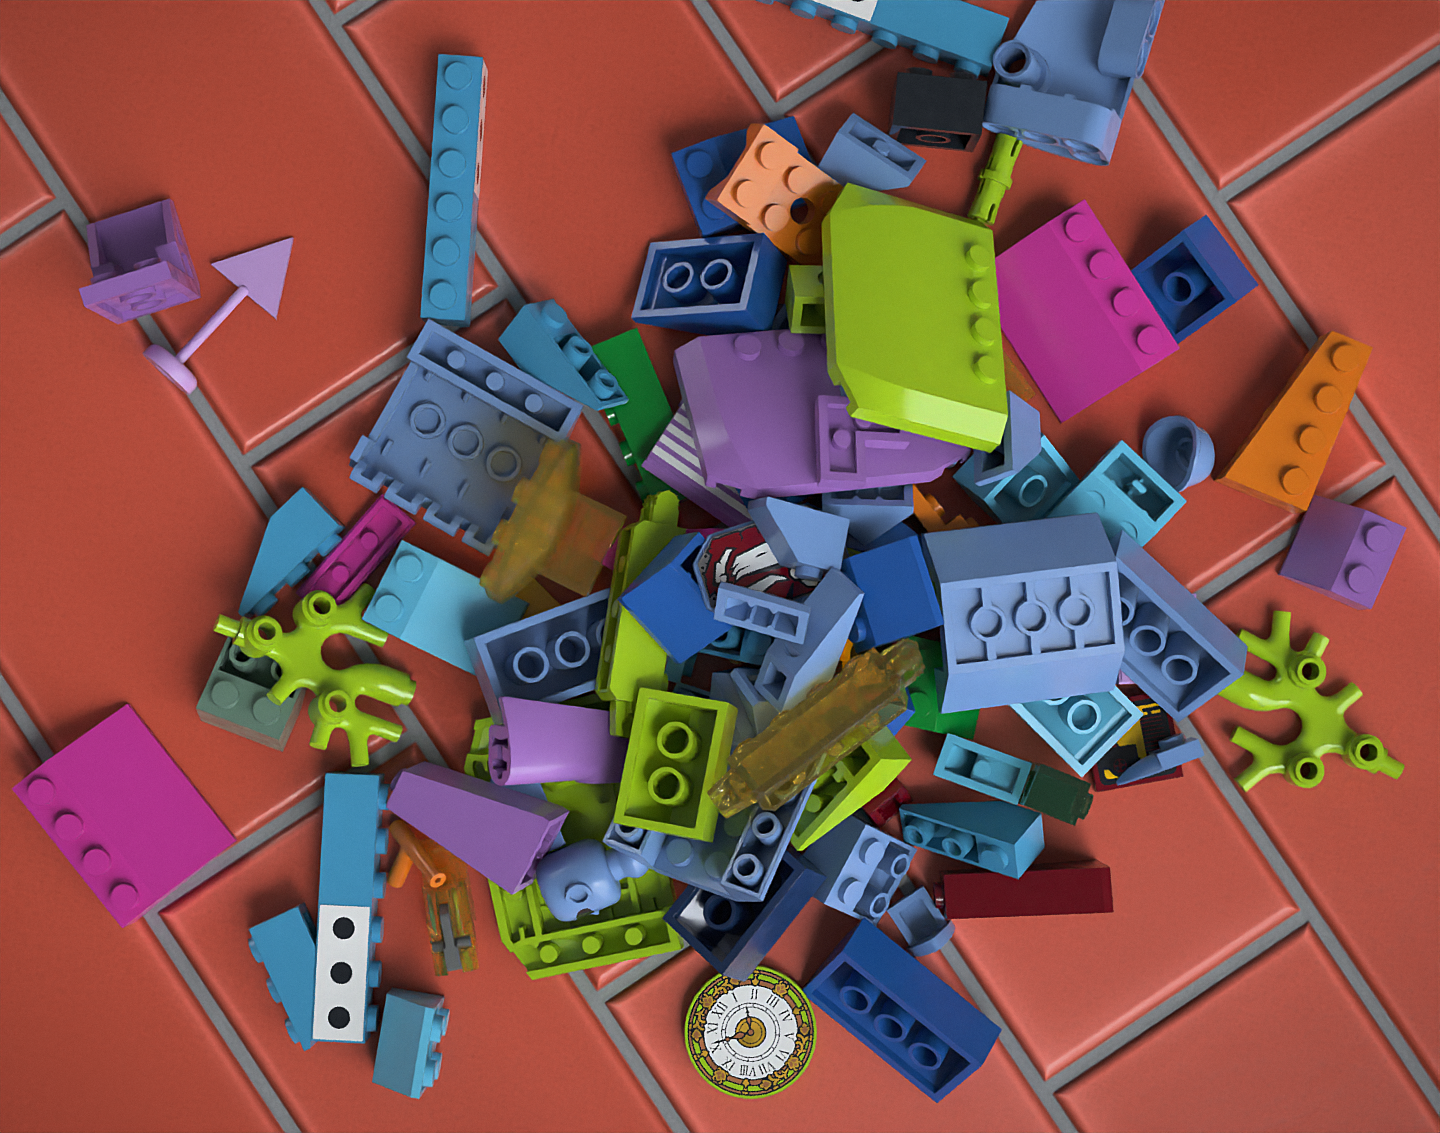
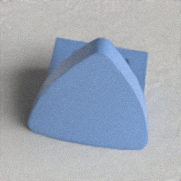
M923 885L887 908V912L909 944L906 950L913 957L925 956L938 951L948 942L955 931V925L951 919L946 921L939 909H935V903Z

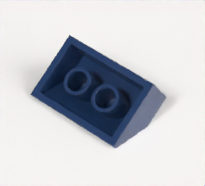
M788 844L762 902H736L689 884L662 919L721 975L745 982L827 876L799 851Z

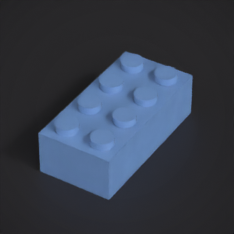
M610 588L464 641L494 725L504 723L498 700L500 696L556 704L595 689Z

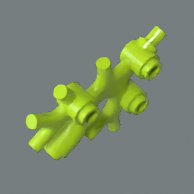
M363 583L352 597L341 605H336L334 598L325 591L315 590L310 592L295 605L293 620L297 627L289 633H282L280 624L270 616L262 615L252 620L241 617L240 621L219 614L213 631L232 637V644L239 646L245 655L251 658H261L266 655L280 665L282 676L267 693V697L274 704L280 706L293 691L301 687L312 690L316 695L308 707L309 718L315 725L309 742L310 746L326 750L332 730L342 728L347 733L351 766L358 767L369 765L367 740L370 735H376L393 742L399 740L402 733L401 725L358 710L355 705V699L359 695H366L396 707L400 704L407 706L415 693L416 681L411 680L410 675L381 664H358L346 669L335 670L327 666L321 656V646L325 639L337 633L347 634L380 647L384 646L388 633L362 620V611L370 603L376 592L370 585ZM313 604L321 609L322 614L315 611ZM258 629L266 633L267 640L259 636ZM329 701L336 704L337 712L331 709Z
M1273 611L1272 631L1268 639H1261L1242 628L1238 631L1236 636L1248 646L1247 651L1274 665L1277 674L1274 679L1266 681L1244 669V675L1217 695L1242 708L1254 711H1272L1288 708L1295 711L1302 721L1300 735L1295 741L1287 745L1270 743L1238 725L1234 728L1229 741L1251 752L1254 759L1248 768L1234 778L1235 782L1244 792H1247L1262 778L1274 773L1282 774L1284 779L1291 785L1302 788L1314 787L1321 782L1324 776V765L1320 757L1329 752L1341 754L1343 761L1350 767L1364 769L1373 774L1381 771L1394 779L1400 777L1405 765L1388 756V749L1383 747V744L1377 737L1356 733L1345 723L1344 711L1363 695L1361 690L1353 682H1350L1332 696H1322L1315 690L1324 681L1326 676V666L1320 657L1330 641L1328 638L1313 632L1306 648L1299 652L1294 651L1290 646L1289 640L1291 612ZM1306 663L1312 668V674L1308 679L1302 675V668ZM1366 744L1369 747V755L1363 759L1360 755V749ZM1307 762L1310 766V773L1303 778L1300 774V768L1302 764Z

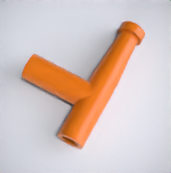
M403 820L394 821L390 825L389 831L401 847L386 879L387 883L392 887L401 888L414 863L427 877V882L431 887L441 886L446 880L445 874L437 868L426 849Z

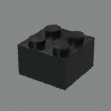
M921 67L907 68L906 73L898 72L891 95L887 135L902 145L973 152L982 135L987 81L976 80L977 76L975 74L967 72L950 73V77L932 76V70Z

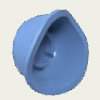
M1168 416L1156 421L1150 426L1143 438V460L1178 493L1187 487L1205 480L1214 467V445L1209 434L1185 416Z

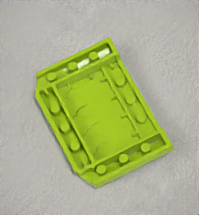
M847 183L839 192L835 203L822 220L821 228L827 371L834 386L842 385L850 401L846 406L849 416L991 453L1001 443L1008 418L993 230L982 222Z
M598 694L556 703L610 711V702L601 700ZM492 717L475 720L473 742L470 753H467L464 765L466 775L490 782V779H492L488 764L489 728L491 725H494ZM621 782L604 784L576 783L552 792L544 783H540L548 802L563 806L569 810L560 829L566 845L552 850L548 854L587 838L601 842L606 850L612 848L606 845L603 839L615 815ZM650 868L639 878L626 877L619 880L621 896L617 903L599 910L598 915L589 914L570 922L558 920L552 915L543 899L537 878L534 879L531 885L513 895L488 879L501 941L509 952H514L528 970L526 973L531 980L677 951L684 947L683 938L662 919L677 900L673 880L671 877L660 874Z

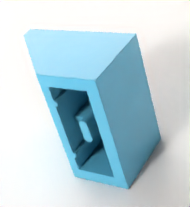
M392 988L387 993L372 1078L373 1083L417 1099L422 1096L427 1087H433L434 1080H438L442 1063V1053L435 1052L437 1042L440 1043L442 1035L445 1036L450 1014V1009L443 1008L444 996L399 988Z

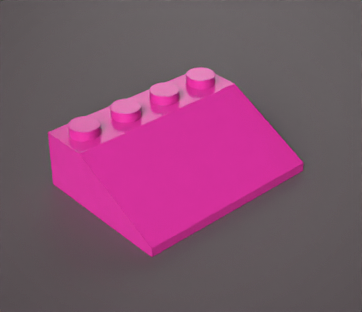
M1085 199L1047 222L995 258L1001 331L1060 424L1180 349Z
M126 704L52 756L12 788L121 928L135 923L237 841L236 837L130 704Z

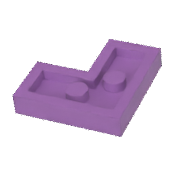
M818 395L815 400L817 487L863 489L866 484L865 447L906 450L910 443V433L850 417L846 410V406L850 403L847 396Z

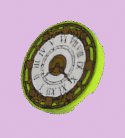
M758 965L745 982L723 976L719 972L709 978L696 992L689 1005L684 1035L689 1058L699 1075L708 1084L720 1092L733 1097L757 1099L772 1096L785 1090L803 1074L815 1050L817 1027L811 1003L802 988L783 972L765 965Z

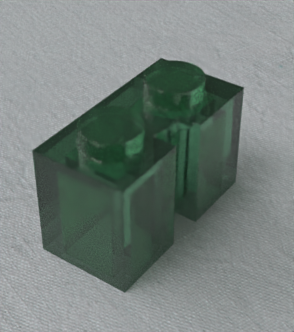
M1029 761L1032 765L1018 804L1074 826L1078 818L1084 820L1093 801V794L1088 793L1091 783L1044 764Z

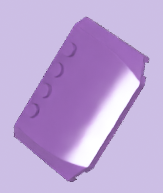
M790 329L700 336L675 350L673 364L705 486L716 488V483H721L741 489L740 496L754 500L767 496L777 498L856 490L817 487L815 400L818 395L841 396L839 386H834L827 371L826 334L790 333ZM909 432L910 443L906 450L865 447L866 484L863 489L931 482L940 477L943 470L958 460L960 464L966 461L971 448Z

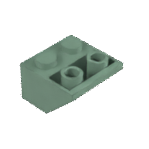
M228 636L196 706L200 720L283 752L300 714L307 688L301 687L296 689L280 706L274 704L267 697V693L282 676L280 665L266 655L261 658H251L245 655L239 646L232 644L233 638Z

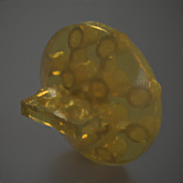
M565 437L558 442L552 439L548 440L540 455L539 466L531 479L522 477L514 490L511 502L517 505L509 521L503 518L494 531L491 543L498 547L493 560L486 566L479 585L485 588L487 598L501 605L525 589L539 574L588 597L603 568L602 562L609 548L612 549L627 518L626 515L580 493L582 446L573 439Z

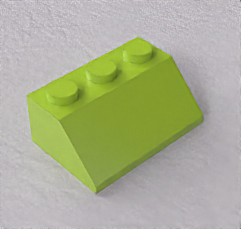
M640 687L613 823L713 843L738 708L728 702Z

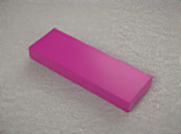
M381 494L296 591V594L304 598L312 591L321 590L329 593L334 598L336 605L344 604L368 580L417 523L397 505L385 499L384 494ZM313 604L314 609L319 614H322L321 609Z

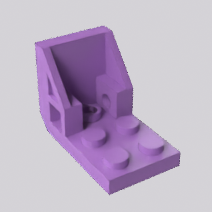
M170 198L86 225L90 264L94 276L90 279L91 285L79 288L83 304L86 308L116 324H121L201 298L198 277L174 202Z

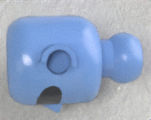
M587 838L547 854L537 864L535 871L539 889L552 915L558 920L570 922L589 914L598 915L599 910L617 903L621 896L619 880L626 877L639 878L649 868L613 848L606 850L602 843L595 839Z

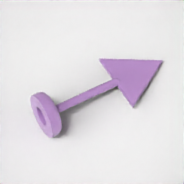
M292 237L212 263L211 265L237 286L238 289L175 357L157 344L150 345L142 353L143 356L180 390L190 395L197 387V379L183 364L246 295L277 319L294 238Z

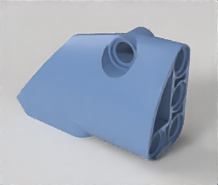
M1037 0L1014 39L1003 43L994 54L993 65L996 73L984 106L982 127L996 134L1002 133L1017 138L1016 140H1021L1024 145L1054 155L1093 165H1109L1135 78L1139 79L1144 72L1165 0ZM1019 59L1026 60L1024 68L1019 72L1008 73L1012 63Z

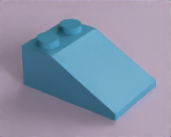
M401 540L362 620L476 676L464 641L522 620L530 603L413 544Z
M1116 686L1114 691L1008 705L1081 777L1144 715Z

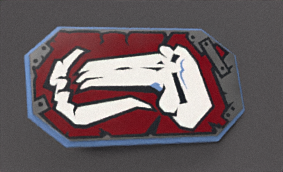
M809 502L800 504V506L822 511L821 508ZM753 520L708 535L692 564L705 607L715 613L718 588L721 581L774 594L795 602L808 598L821 582L797 578L794 576L795 569L780 566ZM846 544L842 560L849 557Z

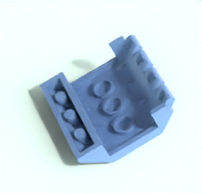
M428 319L407 355L411 362L368 437L361 436L349 457L351 459L349 466L353 468L349 478L376 494L383 485L388 487L384 498L414 515L417 514L421 507L427 509L423 520L453 537L461 528L466 531L462 542L489 557L494 548L503 552L521 527L563 453L584 406Z

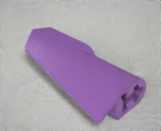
M505 696L498 698L504 724L491 725L489 728L488 764L491 778L495 784L506 786L562 781L588 784L621 782L629 739L610 735V711Z

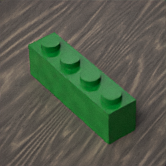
M634 328L591 346L595 355L608 372L616 378L618 385L629 398L626 404L607 408L604 411L610 425L613 426L619 423L626 439L618 442L627 466L636 464L643 480L636 482L635 485L642 502L644 503V499L648 495H655L657 492H664L666 490H670L675 495H678L677 499L680 500L678 504L690 500L641 466L674 415L638 329Z

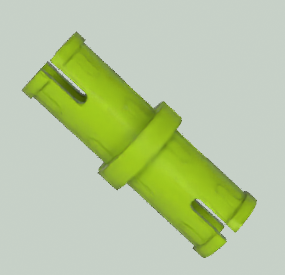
M997 133L986 167L980 170L977 177L980 183L967 214L968 218L982 222L985 225H994L1005 190H1010L1013 182L1010 177L1023 145L1021 140H1016L1017 138L1007 134Z

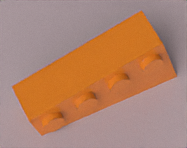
M1330 331L1319 337L1286 382L1287 384L1275 400L1270 403L1262 418L1236 450L1237 452L1214 481L1293 514L1307 511L1373 347L1335 331Z

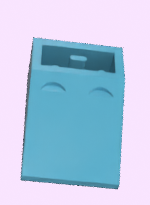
M1121 440L1110 447L1045 518L1096 512L1100 517L1108 540L1121 530H1124L1136 543L1143 547L1187 501Z

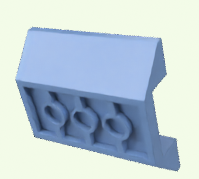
M1093 512L921 533L924 560L931 580L935 581L937 601L945 623L939 626L943 667L934 668L938 713L943 714L1114 691L1125 653L1117 560L1098 513Z
M677 682L672 692L710 699V692L681 682ZM793 720L790 728L781 726L759 739L754 735L747 749L731 746L713 843L615 824L613 820L603 842L665 876L736 902H762L836 735L834 732Z

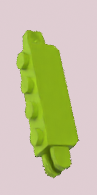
M670 490L660 491L655 495H648L642 504L643 509H641L639 522L629 524L619 531L595 691L600 699L610 702V735L630 739L640 687L667 692L668 676L664 671L668 654L617 599L674 536L686 533L685 528L677 527L678 506H680L678 502L680 500L677 499L678 495H675Z

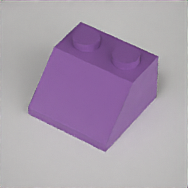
M1313 495L1278 575L1354 609H1372L1406 527L1365 509Z

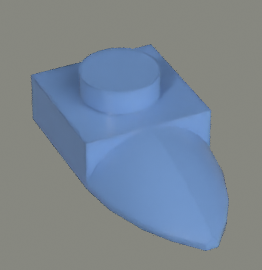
M1178 733L1159 740L1160 749L1149 752V756L1129 767L1116 781L1117 786L1154 775L1205 756L1199 739L1192 737L1185 739L1183 733Z

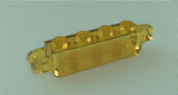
M902 638L901 641H897L896 645L893 644L881 654L873 647L863 655L854 656L835 677L827 683L822 682L813 687L807 694L806 699L791 710H785L776 715L768 728L756 737L742 741L734 749L733 754L726 759L730 769L707 792L718 811L726 819L754 803H757L762 810L776 811L905 712L908 704L905 688L913 683L917 676L920 677V674L924 673L923 669H925L920 650L918 649V643L908 638L906 640Z

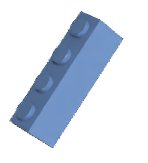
M1121 530L1109 540L1117 560L1125 653L1120 670L1172 718L1180 722L1244 675L1248 646L1124 530Z

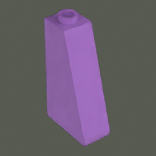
M426 761L408 769L403 768L396 774L390 785V790L393 792L386 804V808L512 895L533 883L536 878L535 870L537 864L548 854L569 813V810L563 806Z

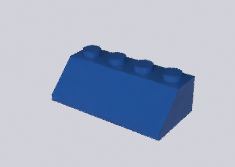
M863 918L842 938L802 989L809 1000L936 1103L983 1065L1002 1031L985 1014L966 1001L948 984L939 979L866 918Z

